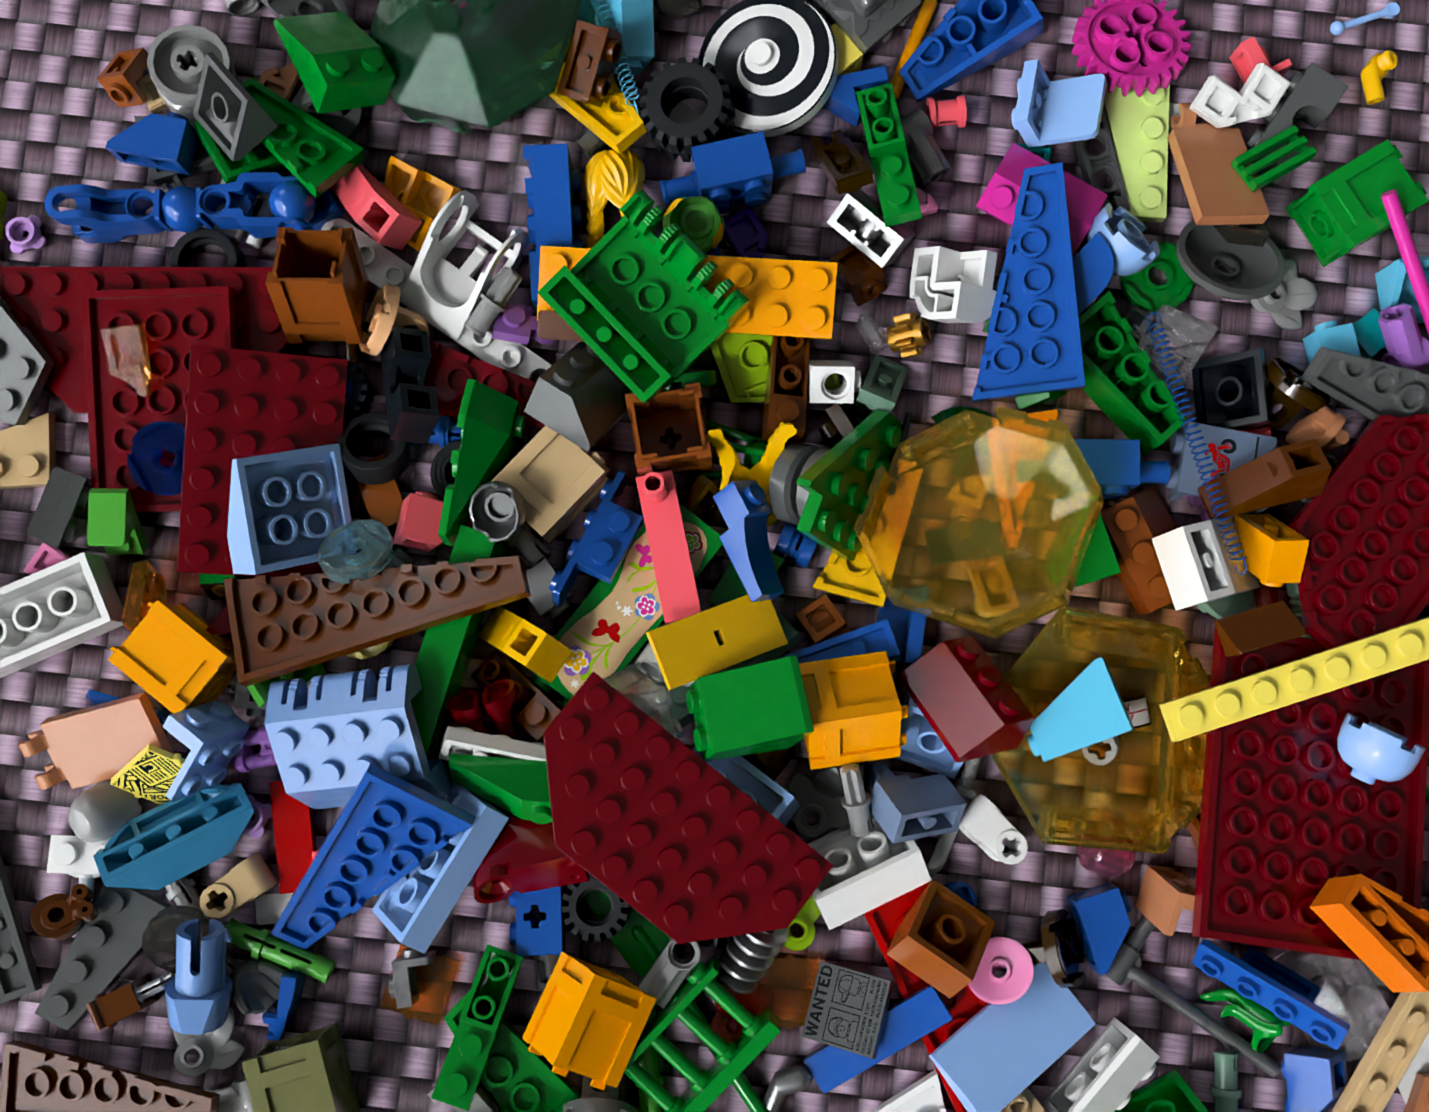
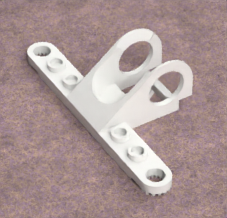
M467 190L455 194L439 211L430 226L413 267L344 219H333L324 224L321 230L353 228L369 282L379 289L386 283L399 287L401 291V305L423 316L428 324L479 360L530 380L536 372H545L552 366L520 343L492 339L493 323L484 338L479 337L464 326V323L482 300L480 294L488 291L501 272L500 270L492 277L503 255L508 258L503 268L509 267L515 271L522 262V253L530 244L528 233L521 228L513 229L510 237L504 243H501L471 222L469 218L478 208L479 204L475 196ZM462 206V211L456 224L439 241L441 231L447 220ZM466 230L497 251L488 267L480 273L477 282L472 278L489 253L478 244L475 247V250L460 269L445 260Z

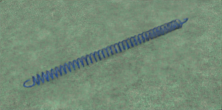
M1152 312L1147 317L1148 326V318L1151 314H1157L1160 319V322L1153 324L1148 329V332L1152 333L1150 338L1154 340L1152 344L1156 346L1155 351L1159 352L1157 354V357L1161 358L1159 363L1163 365L1161 369L1165 371L1164 376L1168 377L1166 379V383L1170 384L1168 386V389L1172 390L1170 395L1175 396L1172 401L1177 403L1175 405V408L1179 409L1177 414L1182 415L1179 420L1184 422L1182 424V427L1187 428L1184 431V434L1188 435L1186 440L1191 441L1189 443V447L1193 448L1191 450V453L1196 454L1193 459L1198 461L1196 463V466L1201 467L1198 470V473L1203 474L1200 477V479L1206 480L1203 483V486L1208 487L1205 490V493L1210 494L1207 497V499L1213 500L1210 503V506L1215 507L1212 510V512L1218 513L1214 519L1220 520L1217 523V526L1222 527L1219 532L1226 533L1222 536L1221 539L1228 540L1225 542L1224 546L1230 547L1226 551L1227 553L1232 554L1229 557V560L1243 559L1245 564V572L1239 573V571L1237 570V566H1235V569L1238 574L1244 575L1247 571V565L1245 562V558H1247V556L1235 559H1231V557L1245 550L1243 549L1240 551L1228 552L1230 549L1238 545H1242V543L1226 545L1228 542L1237 539L1240 536H1236L1233 538H1224L1226 535L1237 531V529L1232 531L1221 532V530H1223L1224 528L1230 525H1234L1235 523L1233 522L1226 525H1219V523L1226 519L1232 518L1233 516H1228L1225 518H1216L1220 514L1230 511V509L1214 512V510L1218 507L1226 505L1228 503L1225 502L1219 505H1212L1213 502L1225 498V496H1221L1218 498H1209L1211 495L1223 491V489H1219L1213 492H1207L1209 488L1219 485L1220 482L1215 483L1213 485H1204L1209 480L1218 478V476H1214L1207 479L1202 478L1204 475L1216 471V469L1207 472H1200L1201 469L1213 465V463H1208L1206 465L1201 466L1197 465L1199 462L1211 458V456H1207L1202 459H1195V457L1199 454L1208 452L1209 450L1206 449L1201 452H1193V450H1195L1198 447L1204 446L1207 443H1202L1198 446H1191V443L1197 440H1201L1204 437L1201 436L1192 440L1188 439L1191 435L1200 433L1202 430H1197L1193 433H1186L1188 429L1198 426L1199 423L1188 427L1183 426L1185 423L1197 419V417H1193L1188 420H1181V418L1185 415L1192 414L1195 411L1192 410L1185 414H1179V412L1182 409L1189 408L1192 406V404H1188L1184 407H1177L1179 403L1190 400V398L1188 397L1182 399L1181 401L1174 400L1178 396L1187 394L1188 391L1181 392L1177 395L1172 394L1173 391L1184 388L1186 385H1181L1176 388H1170V386L1173 383L1183 381V379L1180 378L1173 382H1168L1169 378L1178 376L1181 374V372L1174 373L1170 376L1165 375L1166 372L1175 370L1179 366H1173L1169 369H1163L1165 365L1176 362V359L1170 360L1166 363H1161L1162 359L1171 357L1174 355V353L1167 354L1164 357H1159V354L1161 352L1168 351L1172 349V347L1164 348L1161 351L1156 350L1158 346L1168 344L1170 341L1167 340L1161 342L1160 344H1154L1156 340L1167 337V334H1163L1157 338H1152L1153 334L1160 333L1165 330V328H1160L1154 332H1150V329L1153 326L1162 323L1160 315L1157 312Z

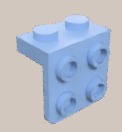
M1038 59L1025 61L1022 77L1017 82L1018 99L1016 108L1012 110L1011 119L1014 129L1019 131L1027 147L1095 138L1099 133L1107 86L1104 74L1099 73L1050 81Z
M219 700L207 702L170 714L165 721L163 728L191 750L166 794V797L171 801H176L186 796L192 797L200 790L219 785L228 773L226 767L230 760L242 749L244 745L243 738L250 725L238 717L226 703Z

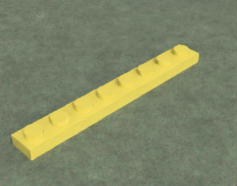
M1429 617L1161 703L1159 707L1171 741L1178 742L1428 660Z

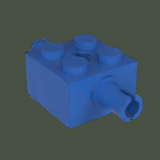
M761 131L691 147V175L664 181L660 180L659 182L664 204L673 202L679 197L707 196L715 203L720 214L730 211L731 207L745 204L746 207H755L765 203L766 199L771 198L772 183L775 182L776 178L806 173V165L802 149L770 157L764 132Z
M1063 439L1047 451V459L1019 458L1016 466V477L1018 482L1047 481V494H1059V500H1080L1081 495H1095V500L1114 501L1118 500V496L1128 495V491L1139 486L1140 483L1167 484L1170 479V464L1167 460L1140 461V440Z

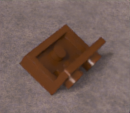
M577 20L557 94L601 108L603 100L608 97L611 90L610 75L613 65L619 60L621 55L622 42L620 40L622 34L606 26L600 27Z

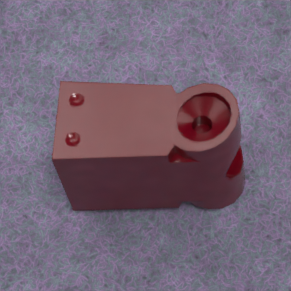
M494 806L509 817L473 876L474 899L477 902L484 904L495 903L509 897L515 891L526 893L589 881L588 872L554 845L552 822L537 824L531 820H522L506 810Z

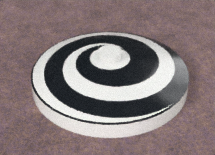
M743 0L727 10L711 27L703 41L698 59H701L703 67L709 62L715 66L716 73L721 72L725 77L735 108L736 117L733 118L735 124L733 131L743 135L763 131L765 137L778 136L802 126L817 114L828 100L834 88L839 69V51L833 31L823 14L806 0Z

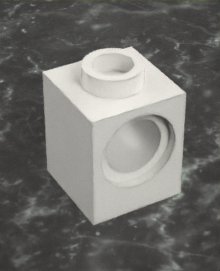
M809 360L807 399L809 403H854V393H859L861 390V372L855 371V366L851 360ZM834 373L843 375V382L839 388L834 390L825 388V380L829 375Z

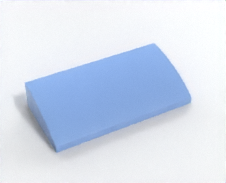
M452 782L450 785L452 793L449 796H443L442 800L476 816L473 826L465 832L460 831L449 839L448 844L438 852L434 850L422 859L418 867L386 889L372 909V912L401 944L424 954L509 817L484 798L455 782Z
M1045 963L1033 964V980L1029 989L1022 997L1008 1004L988 1003L929 1055L967 1112L1002 1111L1096 1025L1068 988H1061L1055 983Z

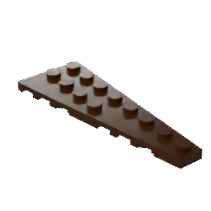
M519 556L475 559V562L464 563L444 561L436 562V565L414 566L413 564H404L397 568L364 567L327 570L326 573L304 575L299 572L289 573V576L268 577L267 575H259L252 579L236 580L228 578L224 580L238 683L246 687L531 596L524 561Z

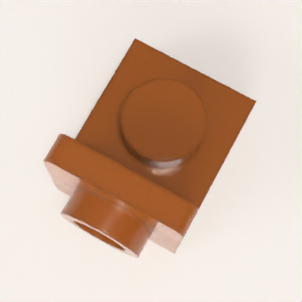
M144 47L117 52L97 78L107 91L109 97L121 108L143 105L147 100L145 94L136 84L144 77V70L147 67L148 53Z

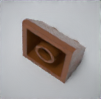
M932 879L900 923L886 954L942 994L951 998L973 981L996 922L938 881Z

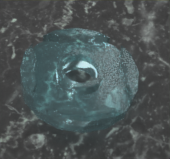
M371 519L356 520L342 525L327 536L321 543L317 553L318 563L323 573L331 581L348 584L351 583L349 579L359 578L360 581L367 580L382 571L390 562L394 553L392 549L394 540L389 529L381 522ZM362 549L357 554L351 555L354 551Z

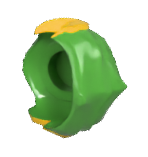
M707 196L679 197L671 203L663 215V230L667 226L676 223L681 228L677 238L681 234L686 233L705 254L711 249H715L723 237L724 219L715 203Z

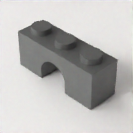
M1311 63L1302 74L1296 71L1288 80L1291 83L1285 91L1287 95L1282 102H1278L1271 115L1263 117L1268 121L1263 130L1257 128L1245 143L1246 148L1250 150L1293 126V120L1303 121L1315 129L1330 115L1349 86L1314 63ZM1289 142L1285 143L1284 145H1282V146L1276 148L1275 150H1273V151L1267 153L1266 155H1264V156L1258 158L1257 160H1255V161H1253V162H1251V163L1253 164V163L1259 161L1260 159H1262V158L1268 156L1269 154H1271V153L1277 151L1278 149H1280V148L1286 146L1287 144H1289ZM1298 152L1290 153L1257 173L1260 175L1298 155ZM1287 173V174L1281 176L1280 178H1278V179H1276V180H1274V181H1272V182L1277 185V184H1278L1279 182H1281L1289 173Z

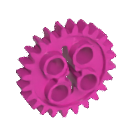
M1094 0L1092 8L1086 6L1082 17L1078 18L1071 40L1075 44L1072 55L1079 56L1076 63L1077 67L1087 66L1084 76L1104 74L1109 84L1108 93H1112L1116 87H1119L1123 97L1127 96L1130 89H1134L1138 97L1142 96L1145 88L1151 94H1155L1159 85L1166 89L1171 80L1178 79L1181 70L1184 69L1189 58L1187 55L1191 49V44L1187 43L1191 34L1188 31H1182L1186 21H1175L1178 10L1174 9L1166 12L1164 8L1167 1L1165 0L1157 5L1153 3V0H1104V2Z

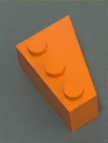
M1362 874L1329 878L1310 905V908L1393 993L1428 992L1429 911L1417 909L1402 901V896Z

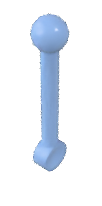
M1390 2L1383 10L1346 22L1335 21L1330 26V32L1333 35H1340L1344 29L1384 16L1392 19L1400 12V6L1395 2Z

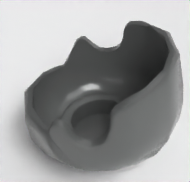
M492 481L481 485L472 495L469 513L474 530L487 536L489 542L508 540L523 527L527 515V506L522 494L515 487L502 481Z

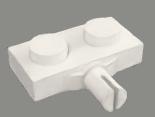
M51 835L46 873L69 874L79 878L78 884H84L94 892L95 878H101L93 855L99 849H104L110 838L104 841L89 843L78 836Z

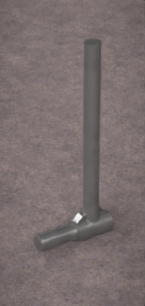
M1143 915L1126 943L1122 942L1108 973L1104 975L1119 986L1129 984L1131 980L1270 1076H1277L1281 1070V1064L1263 1052L1257 1053L1251 1048V1044L1140 968L1142 962L1141 954L1138 952L1155 927Z

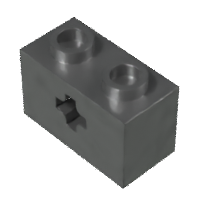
M861 189L856 192L847 193L827 221L831 227L881 268L894 263L915 235L903 223L885 227L881 205Z

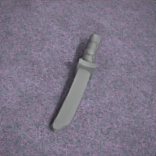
M982 757L965 761L959 785L953 784L967 803L966 807L969 799H974L976 791L972 788ZM957 832L939 835L926 866L930 877L943 868Z

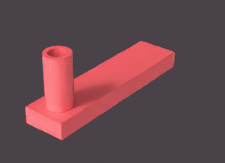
M672 470L659 473L649 472L645 476L635 477L665 624H670L702 612Z

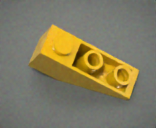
M500 606L496 607L478 634V637L552 683L572 653L569 648L548 633Z

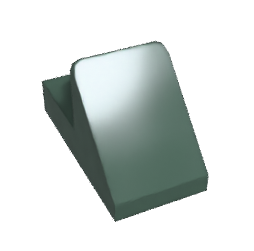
M876 354L857 396L855 406L870 413H873L876 409L891 413L909 368Z

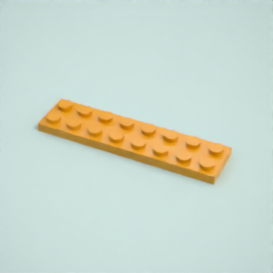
M540 246L538 291L564 265L572 269L591 249ZM707 255L708 259L702 267L708 262L713 261L718 269L705 288L712 294L719 283L729 278L735 285L728 296L736 289H740L750 300L747 307L725 333L832 339L837 262ZM539 294L537 321L540 310L555 311Z

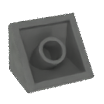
M213 52L206 53L193 116L233 162L239 161L278 126Z

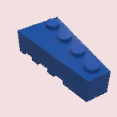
M567 144L523 145V159L526 160L531 174V178H525V194H527L528 207L532 209V214H528L527 229L529 242L533 244V250H529L531 298L536 310L538 304L540 246L583 248V241L577 240L576 227H582L583 224L581 204L575 205V192H581L580 170H574Z

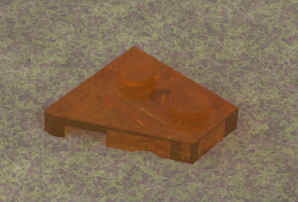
M147 560L133 563L121 619V622L131 633L148 614V610L151 608L147 605L149 601L156 602L157 600H162L167 603L164 577L157 573Z

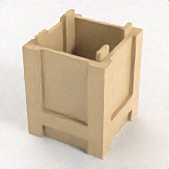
M545 425L492 481L508 483L522 494L527 506L525 521L547 542L552 544L601 493L608 479L606 474L610 470L604 465L606 461L596 452L591 456L587 455L579 446Z

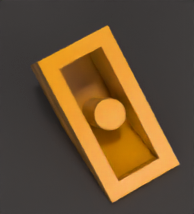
M1268 513L1235 515L1234 525L1235 529H1237V536H1240L1238 538L1239 543H1242L1240 548L1245 550L1242 552V556H1247L1245 558L1247 570L1259 578L1260 583L1270 587H1282L1283 583H1300L1310 540Z

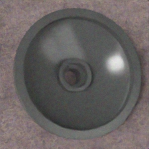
M1192 221L1183 228L1176 242V256L1187 276L1202 289L1222 298L1253 300L1265 297L1277 289L1285 274V262L1279 248L1267 235L1249 224L1196 225L1195 221Z

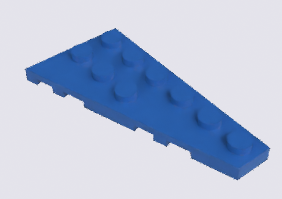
M1063 162L1024 169L1014 212V222L1006 247L1004 266L1000 274L988 326L989 331L986 345L980 361L978 380L973 392V402L1086 388Z
M370 763L275 923L271 934L304 950L334 929L337 923L349 913L354 914L361 909L364 903L372 896L380 895L418 867L421 860L434 850L438 852L460 831L465 832L473 826L476 816Z

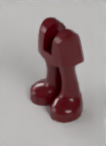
M501 679L490 683L482 693V701L498 735H506L511 739L523 741L519 738L511 716V708L517 698V689L514 681L511 679ZM461 691L449 699L446 707L452 719L475 732L490 734L485 723L481 701L476 691Z

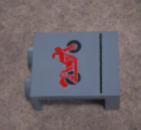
M1189 421L1184 425V427H1188L1197 423ZM1201 423L1186 431V433H1193L1197 430H1202L1200 433L1193 434L1188 438L1192 440L1201 436L1204 437L1191 443V446L1207 443L1193 450V452L1209 450L1199 454L1195 459L1211 456V458L1197 464L1201 466L1213 463V465L1201 469L1200 472L1216 469V471L1204 475L1203 479L1214 476L1220 477L1276 449L1277 438ZM1183 427L1178 432H1174L1170 443V453H1174L1173 467L1170 466L1169 482L1165 484V488H1169L1168 500L1176 501L1182 495L1200 498L1197 491L1198 487L1202 486L1206 481L1200 479L1203 474L1198 473V470L1201 467L1196 466L1198 461L1193 459L1196 454L1191 453L1193 449L1189 447L1191 441L1186 440L1188 435L1184 434V431L1187 428ZM1267 508L1250 511L1242 514H1260Z

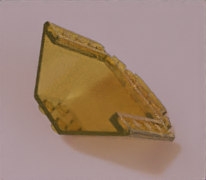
M1062 606L1005 674V679L1036 719L1095 659L1104 657L1122 700L1146 695L1152 724L1135 728L1133 731L1119 735V751L1117 756L1105 765L1090 763L1084 757L1082 749L1043 762L1041 755L1034 756L1028 743L1027 735L1032 734L1030 728L1018 748L992 755L994 762L1042 843L1163 854L1171 847L1172 842L1170 839L1178 829H1186L1201 811L1200 803L1202 802L1207 732L1178 742H1172L1159 707L1161 703L1209 688L1208 684L1211 682L1198 657H1191L1184 645L1187 638L1179 627ZM1100 742L1092 745L1091 748L1093 751H1099L1101 756H1105V752L1111 746L1110 743Z

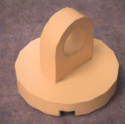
M386 283L376 292L365 317L370 326L368 333L363 331L362 343L359 344L361 352L372 356L378 355L387 341L393 326L403 328L406 325H415L422 331H428L429 337L428 324L424 317L399 306L401 295L399 287Z

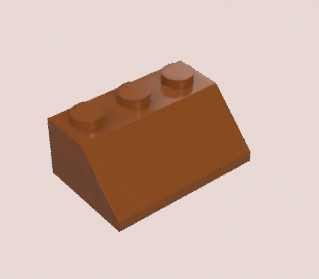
M1152 486L1100 512L1121 573L1117 575L1137 615L1151 613L1173 602L1152 538L1177 528L1156 487Z

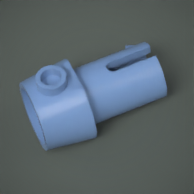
M200 918L185 921L177 927L176 975L171 977L165 984V996L169 1025L174 1031L181 1034L209 1033L222 1027L227 1020L233 983L232 979L226 974L227 942H231L232 938L228 929L224 928V925L215 919L209 920L208 936H204L201 940V951L199 950Z

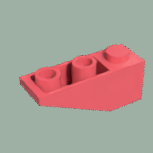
M360 163L331 186L352 219L378 244L402 251L422 223L415 214Z

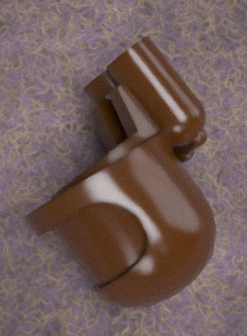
M77 884L72 888L71 895L60 893L43 898L31 910L30 921L34 931L42 937L54 940H65L75 935L81 929L84 921L91 922L98 916V908L91 903L93 898L92 890L84 884Z

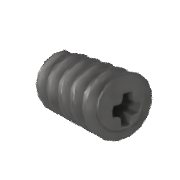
M787 928L733 936V939L727 943L726 951L720 955L719 973L715 978L724 987L737 993L747 994L755 991L759 986L760 980L766 975L767 969L772 965L774 957L779 954L781 946L787 941Z

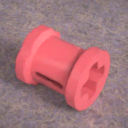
M961 95L957 96L956 99L935 101L933 97L926 99L925 114L931 122L933 131L939 126L957 125L959 128L966 126L967 107L965 96Z

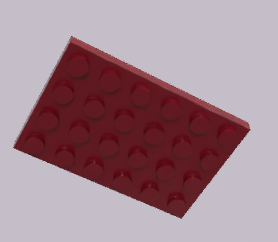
M230 286L81 291L92 488H128L137 513L180 511L190 346L193 344L237 349L234 288Z
M191 344L177 572L278 577L289 576V573L301 572L305 575L326 573L327 570H333L334 561L332 558L257 575L233 574L227 539L232 459L336 444L337 438L343 434L348 360Z

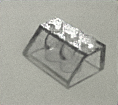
M1287 950L1273 958L1280 964L1322 987L1314 1003L1350 1025V1029L1338 1050L1345 1051L1346 1062L1362 1059L1390 1011L1389 1006L1362 961ZM1303 1031L1312 1047L1335 1050L1326 1044L1317 1042L1311 1035Z

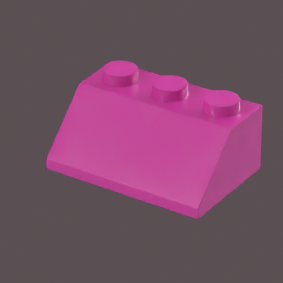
M1013 142L976 204V208L1012 228L1024 169L1051 163ZM1064 171L1072 253L1074 256L1108 195Z

